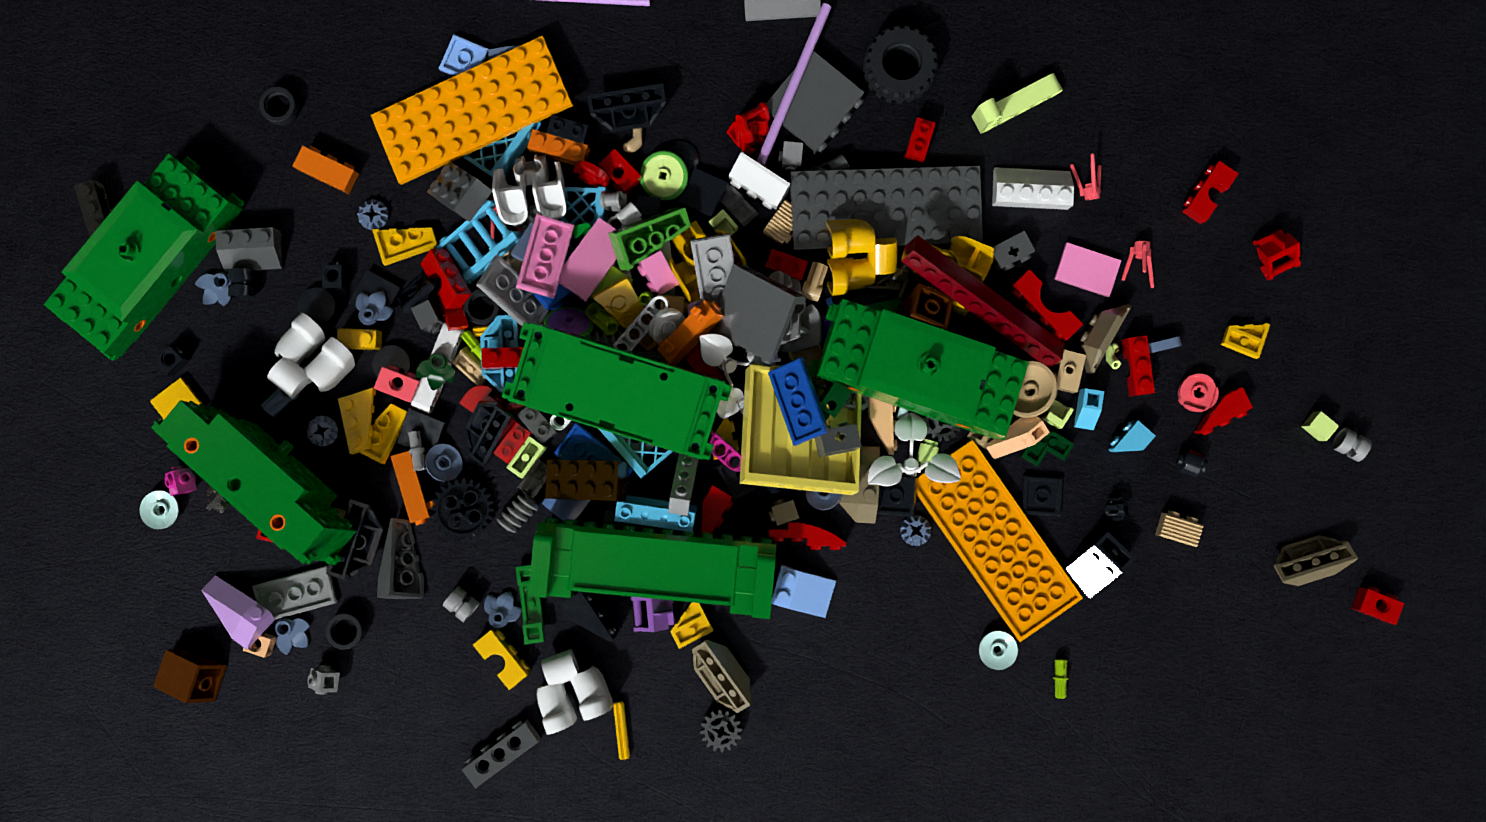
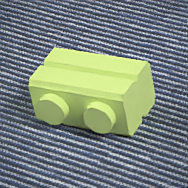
M533 436L527 438L524 442L525 445H522L506 467L521 479L527 477L548 448Z

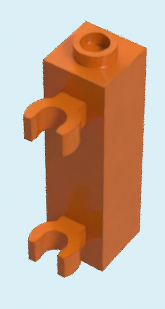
M703 300L699 306L695 305L689 311L691 314L667 339L663 338L658 343L659 347L657 350L668 363L677 365L700 342L699 336L708 334L724 317L720 311L721 307L715 301Z
M409 451L391 456L410 523L415 522L416 526L427 523V518L431 517L430 507L435 506L436 503L432 501L426 502L418 472L413 471L412 454H409Z

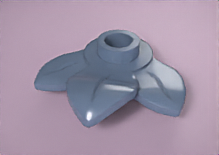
M227 273L205 274L195 283L196 286L205 289L203 294V304L205 305L214 304L218 301L222 306H225L231 299V297H228V286L231 285V282L228 281ZM221 279H225L224 285L220 284Z
M383 291L375 292L370 297L364 292L358 295L356 307L360 311L358 317L362 324L373 325L377 321L387 320L393 313L392 308L385 306L386 295ZM371 313L370 317H365V314Z
M510 591L501 594L497 599L490 594L485 599L484 609L489 614L490 625L494 628H503L508 622L516 621L521 615L522 608L513 606L514 598ZM497 615L502 616V619L499 622L495 621V617Z
M283 618L277 621L275 625V632L278 635L276 644L285 655L290 652L292 646L300 648L308 646V637L304 631L310 625L305 620L300 618L294 620ZM284 624L288 626L287 631L283 629Z

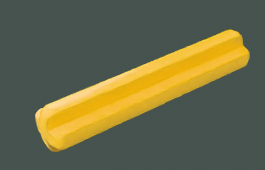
M619 701L613 704L619 759L624 760L629 759L630 753L624 702Z

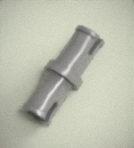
M420 431L408 432L411 448L409 454H412L413 471L426 469L423 455L425 449L422 448Z

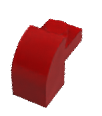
M482 385L471 388L459 402L472 413L479 401L498 403L504 409L506 407L503 405L505 402L497 395L492 397L496 391L494 388Z

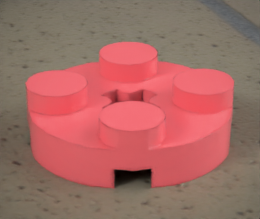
M1194 374L1187 376L1179 385L1178 401L1192 412L1208 410L1217 402L1219 395L1218 387L1215 386L1214 380L1208 375ZM1200 388V392L1203 394L1196 398L1194 390Z

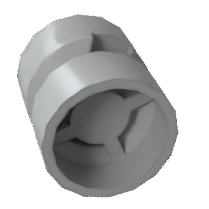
M1345 427L1335 436L1332 448L1360 462L1370 451L1372 441L1362 435L1357 436L1356 432Z
M458 586L442 606L449 612H455V616L464 623L480 603L472 596L467 597V592Z

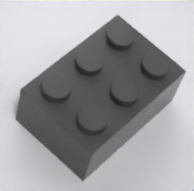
M449 161L443 167L438 178L432 182L427 193L470 222L492 193V190L477 178Z

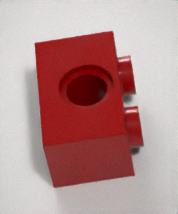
M917 117L904 159L919 164L923 163L935 122Z
M616 149L611 151L598 164L600 169L614 182L612 186L616 191L628 194L641 182V175ZM621 169L624 171L623 176L615 177V171Z
M772 249L765 270L772 273L781 271L789 275L790 278L799 280L801 283L808 261Z
M515 422L493 453L509 464L522 445H525L524 442L527 438L534 435L523 424Z
M1371 586L1367 588L1359 587L1351 609L1396 625L1404 603L1397 601L1398 597L1392 594H1380V590ZM1378 600H1380L1379 608L1376 607V603Z

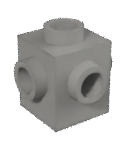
M319 665V668H311L310 675L308 676V688L315 690L316 694L322 695L327 694V692H337L340 673L332 670L331 666Z

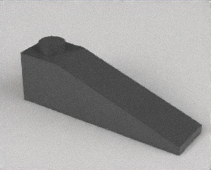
M390 519L378 576L377 598H424L423 572L420 573L418 565L420 560L419 556L415 553V540L409 520Z

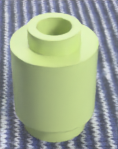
M924 439L923 443H920L916 460L919 461V466L926 461L931 462L932 457L938 454V442Z

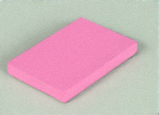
M1065 243L1054 280L1110 297L1121 260Z

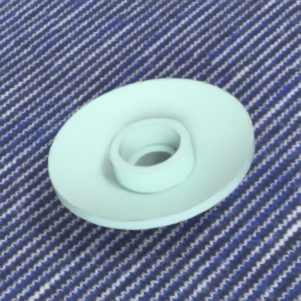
M153 491L146 495L140 504L141 519L147 526L153 529H164L171 526L179 514L177 500L166 491ZM161 506L165 509L164 513L160 512Z
M990 632L980 642V658L991 669H1006L1017 658L1018 647L1016 641L1006 632ZM995 646L1000 647V651L998 653L994 652Z

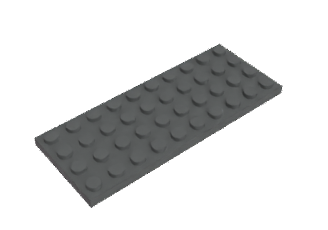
M980 166L790 172L793 250L827 249L828 247H833L831 232L826 225V221L843 219L866 221L873 227L875 239L896 238L897 246H905L917 235L931 245L951 244V238L955 236H964L983 243Z

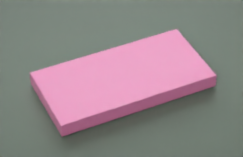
M536 214L516 288L555 298L574 228L573 224Z
M598 218L565 262L559 284L585 302L617 261L608 232L616 229L601 218Z

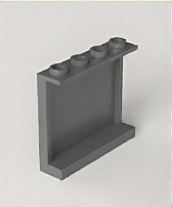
M813 51L782 126L812 149L814 155L818 151L821 153L828 145L826 141L830 136L834 138L840 129L838 127L842 122L846 123L852 116L850 112L854 107L858 109L864 101L862 99L864 92ZM794 70L766 103L769 115L775 118Z
M733 264L719 302L720 311L724 317L712 330L716 334L727 337L732 345L745 348V352L761 357L760 360L764 363L780 362L781 359L776 356L796 304H803L805 296L744 264Z

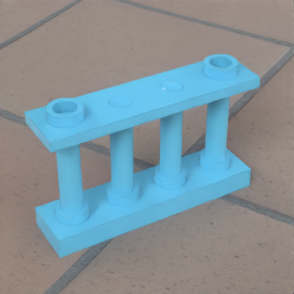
M486 200L470 222L466 220L452 234L443 237L439 241L440 244L435 248L447 249L462 269V277L466 284H471L482 275L495 255L504 256L518 243L523 235L521 231L512 232L508 230L494 211L496 207L495 200ZM487 214L503 235V240L500 243H496L480 222ZM473 226L490 247L486 255L481 254L467 235V232ZM460 238L476 259V263L472 267L467 265L453 246Z
M627 495L626 501H617L614 521L693 532L698 505L690 504L688 516L668 513L669 501Z

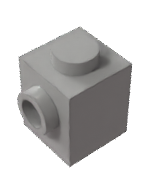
M784 141L783 151L779 150L778 162H782L781 168H785V171L788 172L800 170L803 143Z

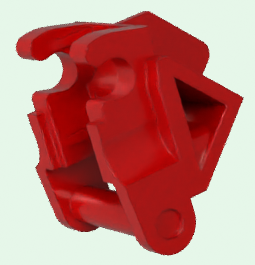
M761 102L756 108L744 114L736 115L735 121H733L727 131V134L734 143L747 154L755 152V148L751 147L754 144L758 143L762 146L764 144V136L768 134V122L770 120L767 105Z
M1277 229L1271 235L1253 241V245L1258 246L1256 249L1262 262L1260 269L1268 281L1292 267L1301 266L1299 259L1300 242L1289 233L1284 234L1282 229ZM1288 255L1289 261L1273 268V261Z

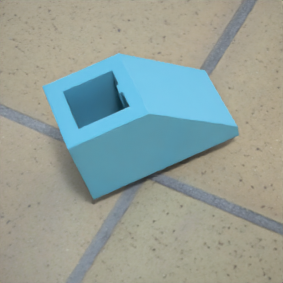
M1086 388L1079 389L1074 427L1094 430L1102 411L1104 391Z
M1129 421L1122 429L1124 432L1112 439L1108 450L1110 452L1144 450L1154 439L1155 435L1140 421Z

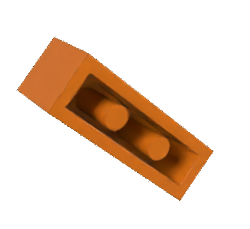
M533 129L527 146L528 150L533 154L546 155L547 158L575 165L577 161L587 162L590 154V148L586 144Z
M304 146L301 147L293 164L294 168L350 194L359 176L354 171V166L346 162L342 165L337 162V158L329 154L325 157L315 147L310 146L309 149Z

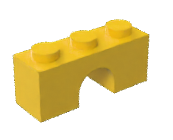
M493 628L474 643L473 646L484 660L493 654H498L504 658L505 667L497 676L510 690L530 673L528 670L529 666L523 659L520 660L518 658L516 649L511 644L508 645L505 642L504 634L499 629Z

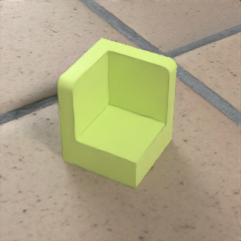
M724 210L720 211L709 221L710 227L715 232L722 230L732 236L738 230L736 223Z
M1054 400L1042 419L1055 428L1062 429L1074 409L1071 407L1067 408Z
M1318 411L1313 412L1301 427L1318 441H1327L1336 431L1338 425L1323 412Z

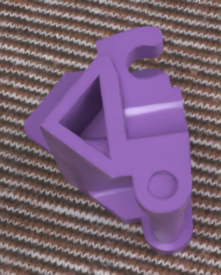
M631 596L635 618L634 632H657L667 630L669 625L676 624V617H673L672 606L674 600ZM641 601H646L648 625L643 626Z

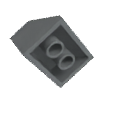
M273 227L215 231L216 251L224 272H228V269L231 268L253 269L254 271L283 269L281 231Z

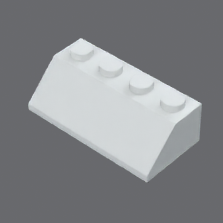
M994 168L992 206L1065 210L1073 206L1074 184L1070 171Z

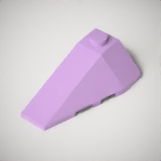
M214 576L202 589L203 594L231 638L246 650L252 646L275 620L270 611L217 576Z

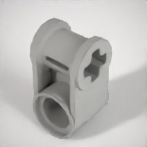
M602 191L600 194L601 207L612 214H617L627 205V194L622 191L612 193Z

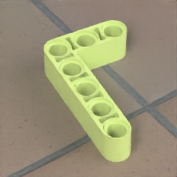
M1052 73L998 102L994 98L985 101L978 106L972 115V119L980 134L1052 98L1062 92L1063 89L1055 74Z

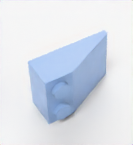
M781 564L773 589L771 604L825 618L836 581Z

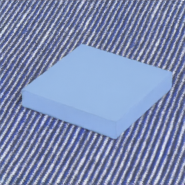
M453 34L439 70L456 76L484 63L489 49Z

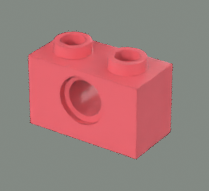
M394 365L383 366L374 389L411 403L420 379L412 372L407 371L406 374L400 372V368ZM396 377L403 380L401 388L396 387L394 384Z

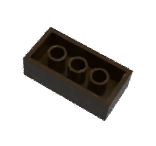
M547 460L545 499L626 501L628 462Z

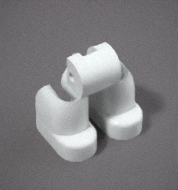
M535 154L534 161L529 162L525 161L524 156L515 159L513 172L517 186L507 184L503 168L494 170L492 193L498 216L504 223L518 225L523 223L528 217L526 186L532 185L536 208L540 215L556 220L561 219L565 215V185L560 162H554L557 176L555 180L550 182L546 155L538 156Z
M300 313L292 321V327L277 343L275 354L277 357L281 355L283 358L271 368L267 378L293 399L311 382L318 386L320 392L332 389L355 367L352 353L337 339L330 337L322 346V351L302 369L299 366L305 358L307 359L324 343L325 336L315 321L306 314Z
M572 649L541 661L548 685L544 687L540 685L538 687L537 700L543 716L542 723L547 735L564 730L573 725L577 720L575 710L565 690V682L571 681L584 721L601 716L612 709L614 703L603 675L594 666L581 672Z

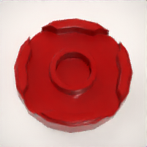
M577 161L573 167L574 173L578 172L580 174L579 178L595 188L599 186L607 187L610 182L609 176L592 163Z

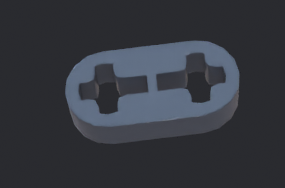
M1180 336L1148 344L1149 353L1182 346Z

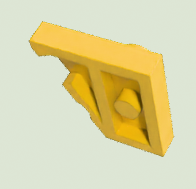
M1270 324L1228 326L1221 345L1258 359L1261 355Z
M692 602L670 632L680 649L714 630L701 604Z

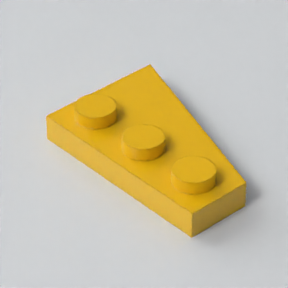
M374 388L338 399L350 454L371 449L373 429L371 420L375 407L373 406V398L376 396V389Z

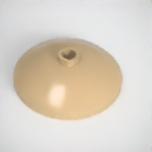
M1028 361L1029 364L1013 413L1016 416L1024 418L1038 416L1048 410L1056 398L1058 387L1055 375L1047 366L1036 361ZM1031 390H1035L1033 395H1029Z

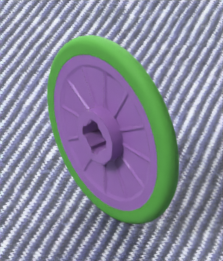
M560 307L549 312L544 319V325L584 337H587L594 329V323L587 317L585 310L577 307Z

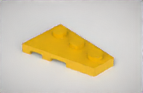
M433 228L372 229L382 263L385 266L427 252L430 249H435L438 246Z
M390 404L372 425L371 449L360 453L381 464H385L401 432L407 411L394 404Z

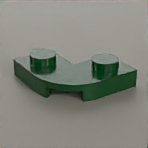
M1049 431L1050 433L1035 445L1025 448L1020 457L1036 467L1039 466L1047 451L1064 461L1074 444L1059 434Z

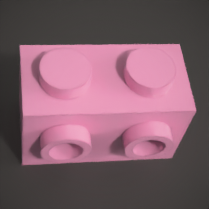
M655 250L646 259L638 262V271L642 277L645 276L648 280L646 285L651 294L654 293L660 296L679 285L661 250Z

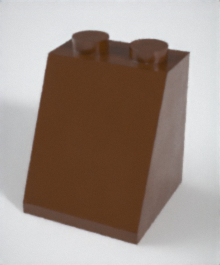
M918 283L899 304L896 314L947 330L953 299Z
M165 650L153 687L184 703L215 702L227 665L183 650Z

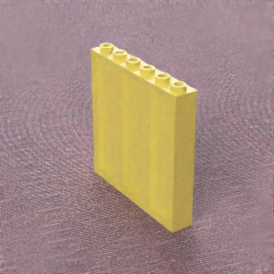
M761 363L750 365L745 372L740 484L854 495L859 492L860 448L856 451L819 458L815 438L793 446L768 375L769 371L780 366L766 367ZM810 376V378H811L812 381H816V382H820V383H824V384H828V385L830 384V383H827V382H824V381L815 379V378H813V376ZM819 389V395L821 396L824 389ZM856 393V398L849 402L850 404L852 401H855L856 408L852 411L842 407L837 416L830 421L827 420L826 423L831 428H836L838 424L849 422V425L856 424L859 437L861 438L862 395Z

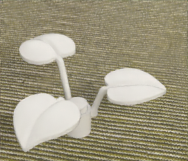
M712 333L699 336L702 359L706 364L718 366L719 369L724 371V376H726L729 385L732 386L728 401L720 400L717 409L719 417L725 419L738 412L744 404V394L739 388H733L729 373L734 372L737 365L750 366L753 363H761L763 366L771 367L776 362L767 364L760 360L761 357L748 353L747 359L749 362L734 360L728 356L731 354L733 346L727 337Z
M907 413L898 419L894 428L895 434L900 440H910L909 458L904 461L903 466L900 463L896 464L891 456H882L873 462L868 473V484L881 486L897 484L902 478V473L905 477L915 478L918 473H921L923 468H925L926 476L935 482L953 483L961 479L955 459L948 454H936L932 457L931 462L926 461L919 467L918 461L913 458L914 440L922 441L925 439L927 425L915 413Z

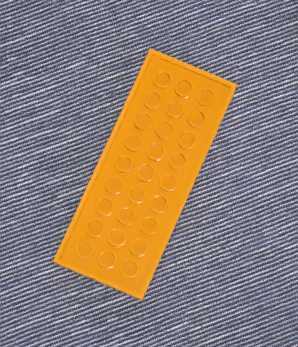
M540 36L372 114L371 117L397 181L402 185L448 164L449 161L457 160L518 132L526 126L568 109L573 104L543 36Z
M970 440L950 454L958 465L961 476L960 481L953 483L935 482L929 479L924 472L917 477L916 494L1016 639L1021 642L1082 600L1083 597L975 442Z

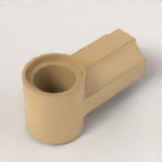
M819 262L812 263L807 280H805L802 288L805 299L818 303L828 266Z

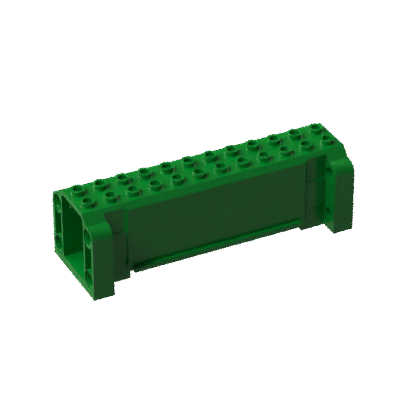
M551 517L544 518V521L538 522L533 541L528 596L571 598L576 594V591L731 605L730 613L752 615L754 618L770 619L776 560V543L772 542L771 538H760V541H755L751 536H741V539H734L733 535L730 534L714 537V533L709 532L694 535V531H682L681 534L675 533L673 529L663 528L662 532L655 531V527H644L642 530L636 529L635 525H624L623 528H618L617 524L605 523L603 526H597V522L593 521L578 524V520L566 519L564 522H558L559 518Z

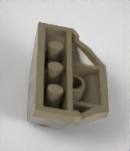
M1128 304L1097 313V315L1094 314L1090 319L1089 324L1091 326L1088 331L1085 330L1079 339L1082 341L1079 345L1080 352L1086 355L1084 366L1088 374L1095 373L1131 309V305Z
M860 447L859 492L854 495L842 494V498L839 501V504L858 523L875 524L879 485L868 484V473L873 462L880 457V447Z
M1318 535L1283 546L1274 568L1283 583L1300 586L1335 575L1355 562L1358 557L1349 542Z
M705 640L692 649L694 670L717 702L733 709L736 713L752 704L750 679L726 646Z

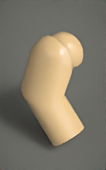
M642 128L633 129V138L623 144V150L626 153H633L642 146Z

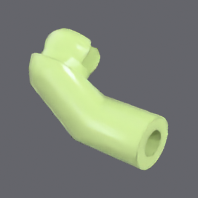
M1117 343L1110 344L1106 351V361L1113 369H1117L1121 365L1114 354L1119 351Z

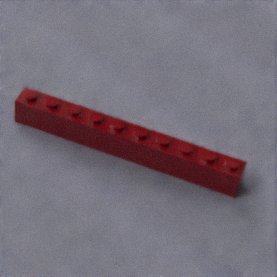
M917 235L905 245L901 259L904 264L1048 368H1051L1063 359L1065 343Z

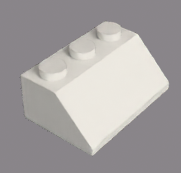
M742 152L729 174L730 183L738 189L742 187L747 191L746 194L753 199L759 198L763 201L762 204L770 210L772 208L777 210L789 192V182Z

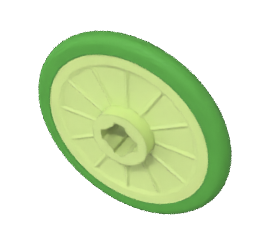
M654 152L645 159L641 166V185L649 196L660 197L662 201H669L677 198L686 188L688 182L686 164L681 157L673 152ZM662 172L667 173L666 180L661 178Z

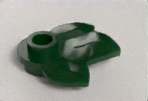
M436 352L430 356L429 360L422 361L416 370V377H427L430 388L435 391L443 385L444 380L452 383L455 378V371L449 365L448 357L444 353ZM439 358L442 360V364L440 366L436 364V361Z

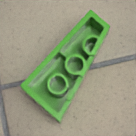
M675 207L608 232L620 270L629 271L635 264L643 261L649 254L660 249L663 244L689 228L691 225L685 207Z

